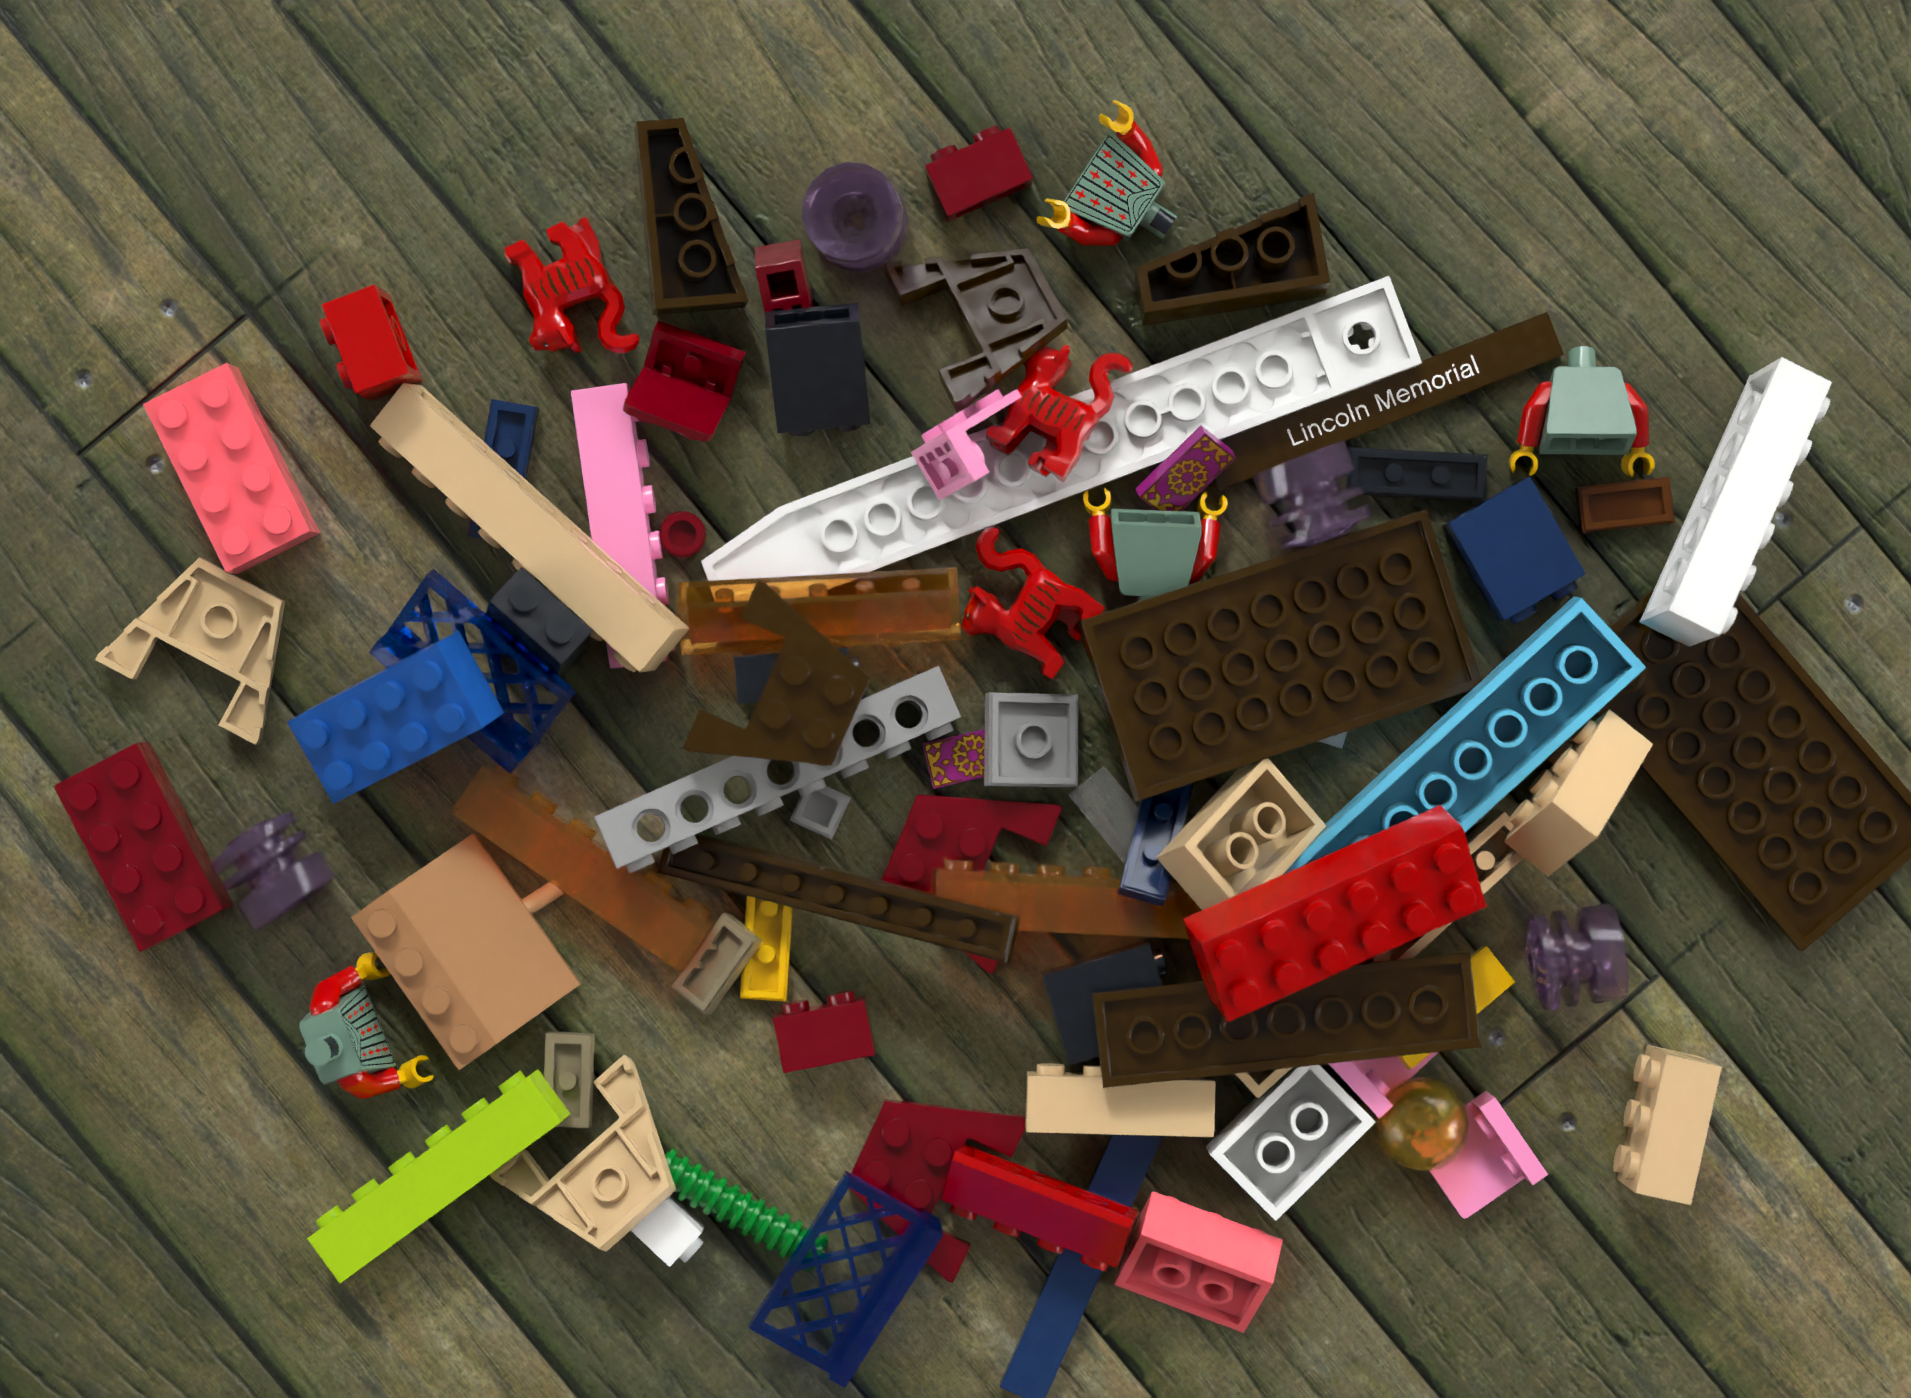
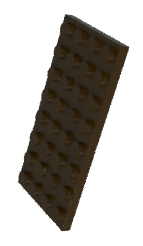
M1427 509L1077 622L1135 801L1470 691L1482 681Z
M1654 586L1608 626L1646 668L1603 706L1595 716L1599 718L1610 709L1653 744L1640 768L1797 950L1803 952L1911 859V792L1740 594H1738L1733 607L1737 608V615L1730 629L1725 634L1721 633L1720 636L1688 647L1640 623L1655 589Z

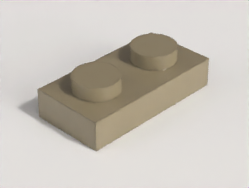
M549 1031L545 1034L544 1078L571 1113L555 1127L590 1128L592 1126L595 1033Z

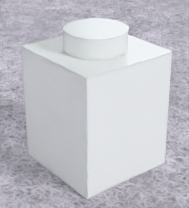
M671 1194L631 1231L670 1267L678 1258L685 1263L701 1247L704 1242L698 1236L702 1233L705 1225Z

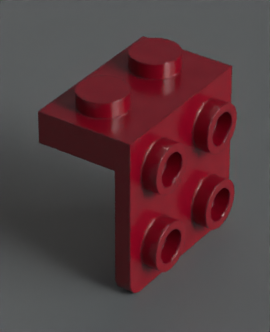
M658 321L653 329L644 367L625 399L623 411L643 423L656 424L678 432L687 439L708 442L716 432L734 396L746 352Z

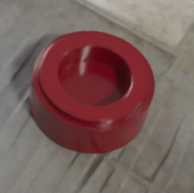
M686 511L670 514L662 522L659 531L660 542L663 548L669 554L679 558H689L699 553L704 547L707 538L706 528L701 519Z

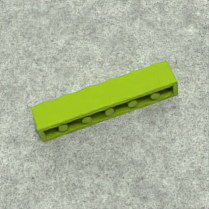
M538 1069L528 1077H525L521 1070L498 1086L503 1095L494 1102L488 1104L483 1097L461 1113L466 1120L464 1124L454 1131L446 1124L425 1140L430 1149L415 1158L411 1151L388 1167L393 1176L379 1185L373 1178L351 1194L356 1201L355 1204L344 1212L336 1205L315 1221L320 1229L307 1239L339 1283H342L571 1114Z

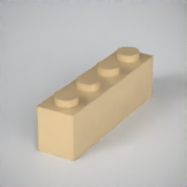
M1037 1064V1071H1027L1026 1132L1214 1137L1216 1081L1210 1076L1103 1088L1101 1065H1083V1073L1065 1072V1065Z

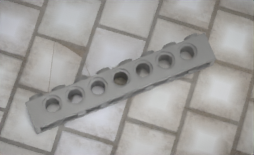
M937 666L862 699L832 765L820 766L817 764L787 761L792 768V776L786 784L777 785L771 782L767 776V766L771 761L770 759L732 756L599 814L594 819L616 869L626 865L628 872L632 873L654 863L652 853L669 846L672 854H675L697 844L698 841L695 834L712 827L715 835H718L740 825L741 822L738 815L755 808L757 815L761 816L783 806L784 804L781 799L783 795L798 789L800 796L804 797L826 787L823 779L826 776L840 771L843 778H847L869 768L866 761L869 757L883 752L885 759L888 760L910 750L911 746L908 740L925 733L928 741L947 734L954 730L950 722L960 718L961 715L940 667ZM902 702L911 703L918 710V722L913 728H904L896 721L895 711ZM859 721H867L876 729V740L870 747H862L853 739L852 731L855 724ZM731 777H740L748 783L749 796L741 804L731 803L724 795V785ZM691 795L702 798L707 807L705 817L698 823L688 822L681 815V803L686 797ZM647 814L658 816L664 825L662 836L654 842L644 841L637 832L638 821Z

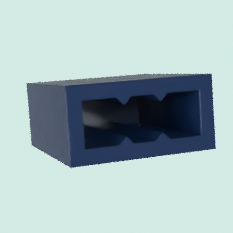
M1531 477L1518 481L1442 525L1497 621H1504L1510 618L1513 624H1516L1538 611L1534 603L1548 595H1551L1553 601L1566 596L1578 588L1574 580L1586 574Z

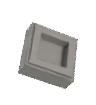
M828 786L804 797L800 796L790 821L832 840L851 797Z

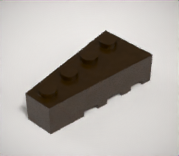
M684 118L637 121L634 133L652 314L665 315L745 308L749 300L737 273L733 255L726 242L717 210L706 186L704 174Z
M1314 193L1298 199V202L1279 210L1276 208L1260 215L1259 218L1239 227H1231L1221 231L1215 237L1201 243L1191 244L1137 267L1134 282L1142 326L1325 297L1330 285V278Z

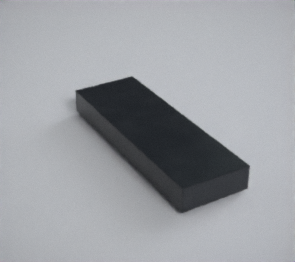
M1349 447L1347 448L1345 495L1483 502L1486 498L1488 454Z

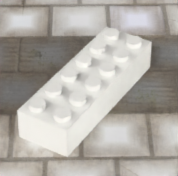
M1783 357L1749 376L1640 623L1688 647L1720 636L1721 633L1725 634L1730 629L1737 615V608L1733 607L1739 591H1745L1755 575L1756 566L1752 565L1758 549L1762 550L1767 545L1773 534L1775 525L1770 523L1774 512L1777 507L1780 508L1784 505L1792 491L1793 482L1789 481L1793 469L1795 465L1799 466L1809 453L1812 441L1807 438L1813 424H1818L1828 410L1830 399L1826 398V395L1832 384L1831 381Z

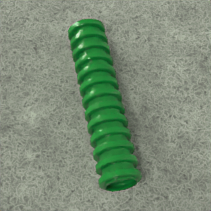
M674 1148L670 1152L667 1151L665 1157L676 1187L674 1192L679 1194L678 1200L688 1199L691 1201L690 1207L695 1209L698 1205L704 1208L702 1213L706 1216L710 1212L716 1215L715 1221L719 1223L722 1220L727 1221L729 1229L734 1230L737 1227L742 1230L740 1235L746 1237L750 1234L753 1236L754 1243L759 1244L761 1241L766 1243L768 1251H772L774 1248L780 1251L779 1257L785 1258L786 1255L792 1258L791 1264L795 1266L798 1263L805 1265L803 1270L807 1273L811 1269H815L828 1246V1235L823 1234L821 1237L816 1235L814 1227L811 1226L809 1229L802 1227L803 1221L798 1219L795 1223L790 1220L791 1214L785 1212L784 1215L777 1213L778 1207L775 1205L769 1208L765 1206L766 1200L762 1198L758 1201L754 1200L752 1192L747 1191L744 1194L739 1191V1185L735 1184L733 1187L728 1185L727 1178L722 1177L721 1180L715 1178L713 1170L710 1169L707 1173L701 1170L702 1164L696 1163L695 1166L689 1163L690 1157L686 1155L683 1159L676 1155L678 1151Z

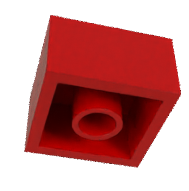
M373 284L321 304L326 317L320 319V325L330 346L335 344L340 352L343 361L336 365L340 378L347 390L352 388L355 394L373 401L398 391L403 383L417 384L423 381L391 296Z

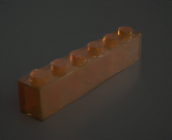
M957 567L678 582L677 615L690 628L680 640L682 655H712L714 653L726 652L756 653L763 650H781L786 640L784 637L741 618L758 579L766 582L836 647L849 648L855 645L874 644L897 645L911 642L941 643L948 640H961Z
M497 764L495 769L489 765L482 766L450 813L681 972L715 925V922L708 918L711 910L691 896H688L685 902L670 892L673 884L653 870H650L645 875L640 870L629 873L626 865L616 869L607 847L594 839L597 833L595 829L577 817H574L571 822L555 812L559 807L555 801L538 790L533 795L527 793L517 786L521 778L501 764Z
M945 859L944 868L932 867L931 893L1020 915L1018 931L1189 939L1182 919L1202 911L1175 879H1170L1166 900L1162 907L1117 894L1121 877L1111 876V868L1084 866L1083 875L1065 874V866L1053 864H1037V872H1019V863L991 862V870L972 869L973 861Z

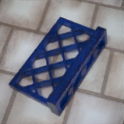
M433 569L425 576L386 634L377 640L369 653L387 668L439 641L435 622L451 623L453 633L459 630L471 653H486L491 673H482L488 683L494 684L497 700L504 711L502 715L488 725L466 737L511 774L535 751L541 743L542 737L577 692ZM431 588L445 600L448 612H432L428 596ZM408 622H422L427 641H423L406 624ZM463 623L475 625L481 631L483 643L468 642ZM499 654H508L517 662L519 673H503ZM506 684H522L526 703H510ZM535 685H544L558 697V700L554 704H539ZM513 714H529L533 733L531 734L514 719Z
M845 1171L750 1320L749 1329L829 1373L830 1380L845 1388L942 1238L943 1232L940 1218L926 1210L920 1213ZM851 1188L867 1198L870 1211L843 1217L840 1201L847 1190ZM873 1201L883 1207L875 1209ZM836 1211L837 1219L828 1221L833 1212ZM897 1214L910 1221L902 1235L887 1239L882 1238L878 1218ZM872 1220L877 1241L851 1247L846 1226ZM840 1228L845 1249L819 1255L815 1243L819 1234ZM894 1247L887 1258L885 1249ZM811 1249L813 1257L804 1259ZM880 1250L883 1265L879 1272L858 1278L853 1257ZM848 1258L853 1279L826 1285L821 1265ZM816 1266L821 1287L794 1293L791 1278L795 1272ZM870 1285L863 1295L861 1287ZM787 1286L789 1295L780 1297ZM856 1289L859 1303L854 1311L834 1316L829 1295ZM824 1297L828 1317L802 1324L797 1303ZM787 1305L792 1306L796 1321L795 1326L777 1329L764 1322L772 1309ZM845 1323V1325L839 1333L837 1325ZM831 1327L835 1341L826 1355L808 1346L805 1333ZM799 1335L801 1342L791 1336Z

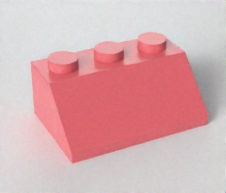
M1152 1191L1138 1218L1114 1285L1244 1333L1273 1284L1283 1240L1266 1234L1260 1229L1250 1228L1223 1218L1217 1213L1207 1212L1180 1202L1174 1197L1164 1196Z

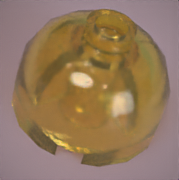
M1426 1077L1405 1079L1392 1087L1385 1095V1098L1393 1106L1381 1118L1376 1117L1375 1121L1378 1139L1388 1156L1404 1168L1421 1171L1441 1169L1454 1161L1467 1143L1470 1126L1466 1106L1457 1092L1440 1080Z

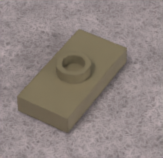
M722 913L671 987L704 1015H711L763 940L730 913Z

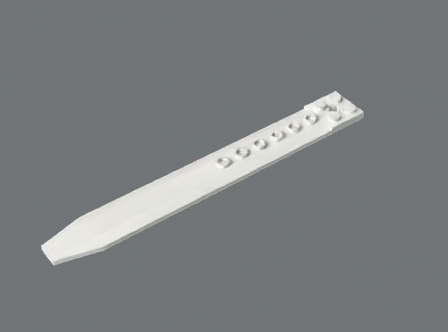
M1387 276L1110 381L1114 394L1111 408L1099 420L1090 438L1084 442L1080 460L1065 482L1058 480L1052 473L1044 477L1029 468L1028 460L1033 452L1043 450L1046 445V439L1030 432L1019 447L1007 456L990 446L989 440L986 439L988 427L970 434L968 437L982 450L984 464L989 473L941 500L936 496L912 456L778 507L703 559L701 563L717 605L748 602L758 579L766 582L781 597L814 594L1161 463L1200 425L1221 440L1422 364L1391 279ZM1360 324L1363 330H1372L1374 337L1368 340V349L1361 350L1358 344L1351 345L1349 343L1348 337L1354 334L1353 326ZM1091 388L1070 397L1089 404L1094 400L1095 395ZM1003 422L994 426H1002Z

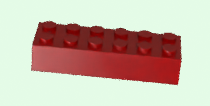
M1439 805L1182 920L1208 995L1229 1022L1487 906L1464 829Z

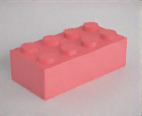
M225 363L143 404L227 573L239 574L320 534L238 367Z

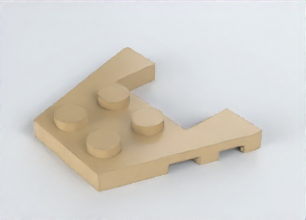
M199 557L156 598L157 601L139 618H135L114 642L106 646L97 655L95 660L130 679L137 680L158 638L240 681V686L219 726L255 745H259L263 738L285 601L233 573H227L220 566Z
M626 1055L619 1058L593 1081L618 1114L619 1119L549 1180L526 1149L489 1174L493 1180L516 1193L531 1205L554 1218V1220L605 1252L676 1190L635 1063Z

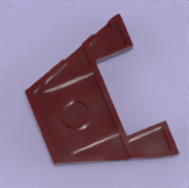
M917 794L882 880L970 903L1001 828L1047 846L1062 807L1047 803ZM966 953L986 972L993 974L998 963L997 960Z
M885 1099L848 1177L846 1186L945 1280L953 1283L971 1244L964 1239L929 1224L928 1221L945 1187L954 1153L964 1146L967 1138H971L1012 1158L1025 1131V1116L1021 1114L1011 1115L986 1110H968L944 1107L943 1105Z

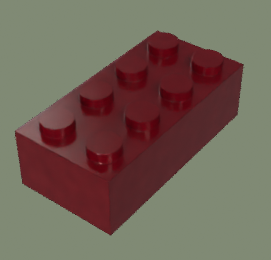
M150 742L135 743L53 786L139 952L154 948L234 906Z

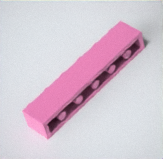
M627 383L571 391L591 538L662 604L669 605L666 578L657 577L655 563L656 559L663 558L659 531L651 532L649 513H656L654 490L652 485H644L642 471L643 467H650L646 439L638 440L636 421L639 420L623 411V405L631 387ZM606 642L610 669L624 668L613 656L616 650ZM667 655L663 662L669 661V655Z

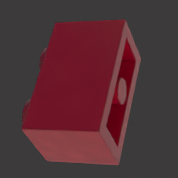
M998 126L987 128L972 137L974 143L957 150L955 145H950L930 155L932 162L925 165V172L947 222H951L1032 185L1033 177L1010 127L1002 131L999 130Z
M854 990L828 995L827 1004L810 1007L808 999L782 1004V1012L776 1013L772 1019L783 1073L875 1055L876 1047L866 996L855 998Z

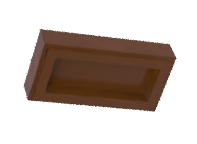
M1670 477L1575 488L1580 534L1675 523Z

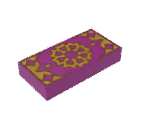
M1200 425L1136 488L1138 496L1155 510L1182 511L1236 457L1232 449Z
M985 729L923 743L933 789L984 777Z

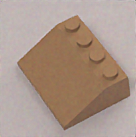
M475 833L351 917L458 1070L465 1067L581 984Z

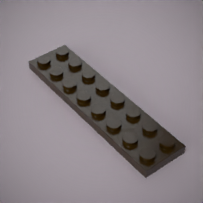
M1469 952L1357 964L1229 1022L1210 999L1204 981L1092 993L1103 1088L1481 1047Z

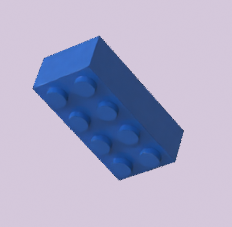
M458 630L316 704L287 723L334 804L482 729L502 715L504 711Z

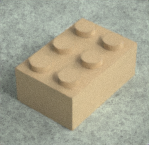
M1610 709L1595 722L1589 719L1573 734L1571 742L1566 740L1547 758L1552 765L1549 770L1544 769L1530 785L1528 791L1533 794L1530 801L1524 800L1509 819V822L1514 826L1504 842L1547 877L1599 836L1653 746L1650 741Z
M1265 758L1237 769L1156 858L1201 910H1204L1283 875L1326 825L1270 759Z
M1652 1045L1646 1046L1645 1055H1638L1634 1067L1633 1078L1634 1081L1638 1082L1635 1100H1628L1624 1112L1623 1124L1625 1127H1628L1625 1145L1620 1144L1617 1147L1614 1157L1613 1169L1614 1172H1618L1617 1180L1637 1194L1691 1205L1722 1069L1721 1066L1701 1056Z

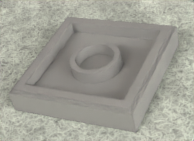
M985 693L984 786L1078 787V695Z

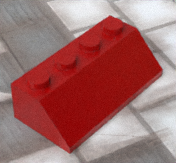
M965 1144L954 1153L941 1199L952 1204L950 1211L956 1215L970 1220H976L977 1215L994 1220L993 1228L1002 1233L1019 1237L1022 1231L1038 1237L1036 1243L1038 1246L1058 1254H1062L1064 1248L1082 1255L1080 1262L1102 1271H1106L1108 1265L1115 1268L1119 1265L1139 1210L968 1144Z

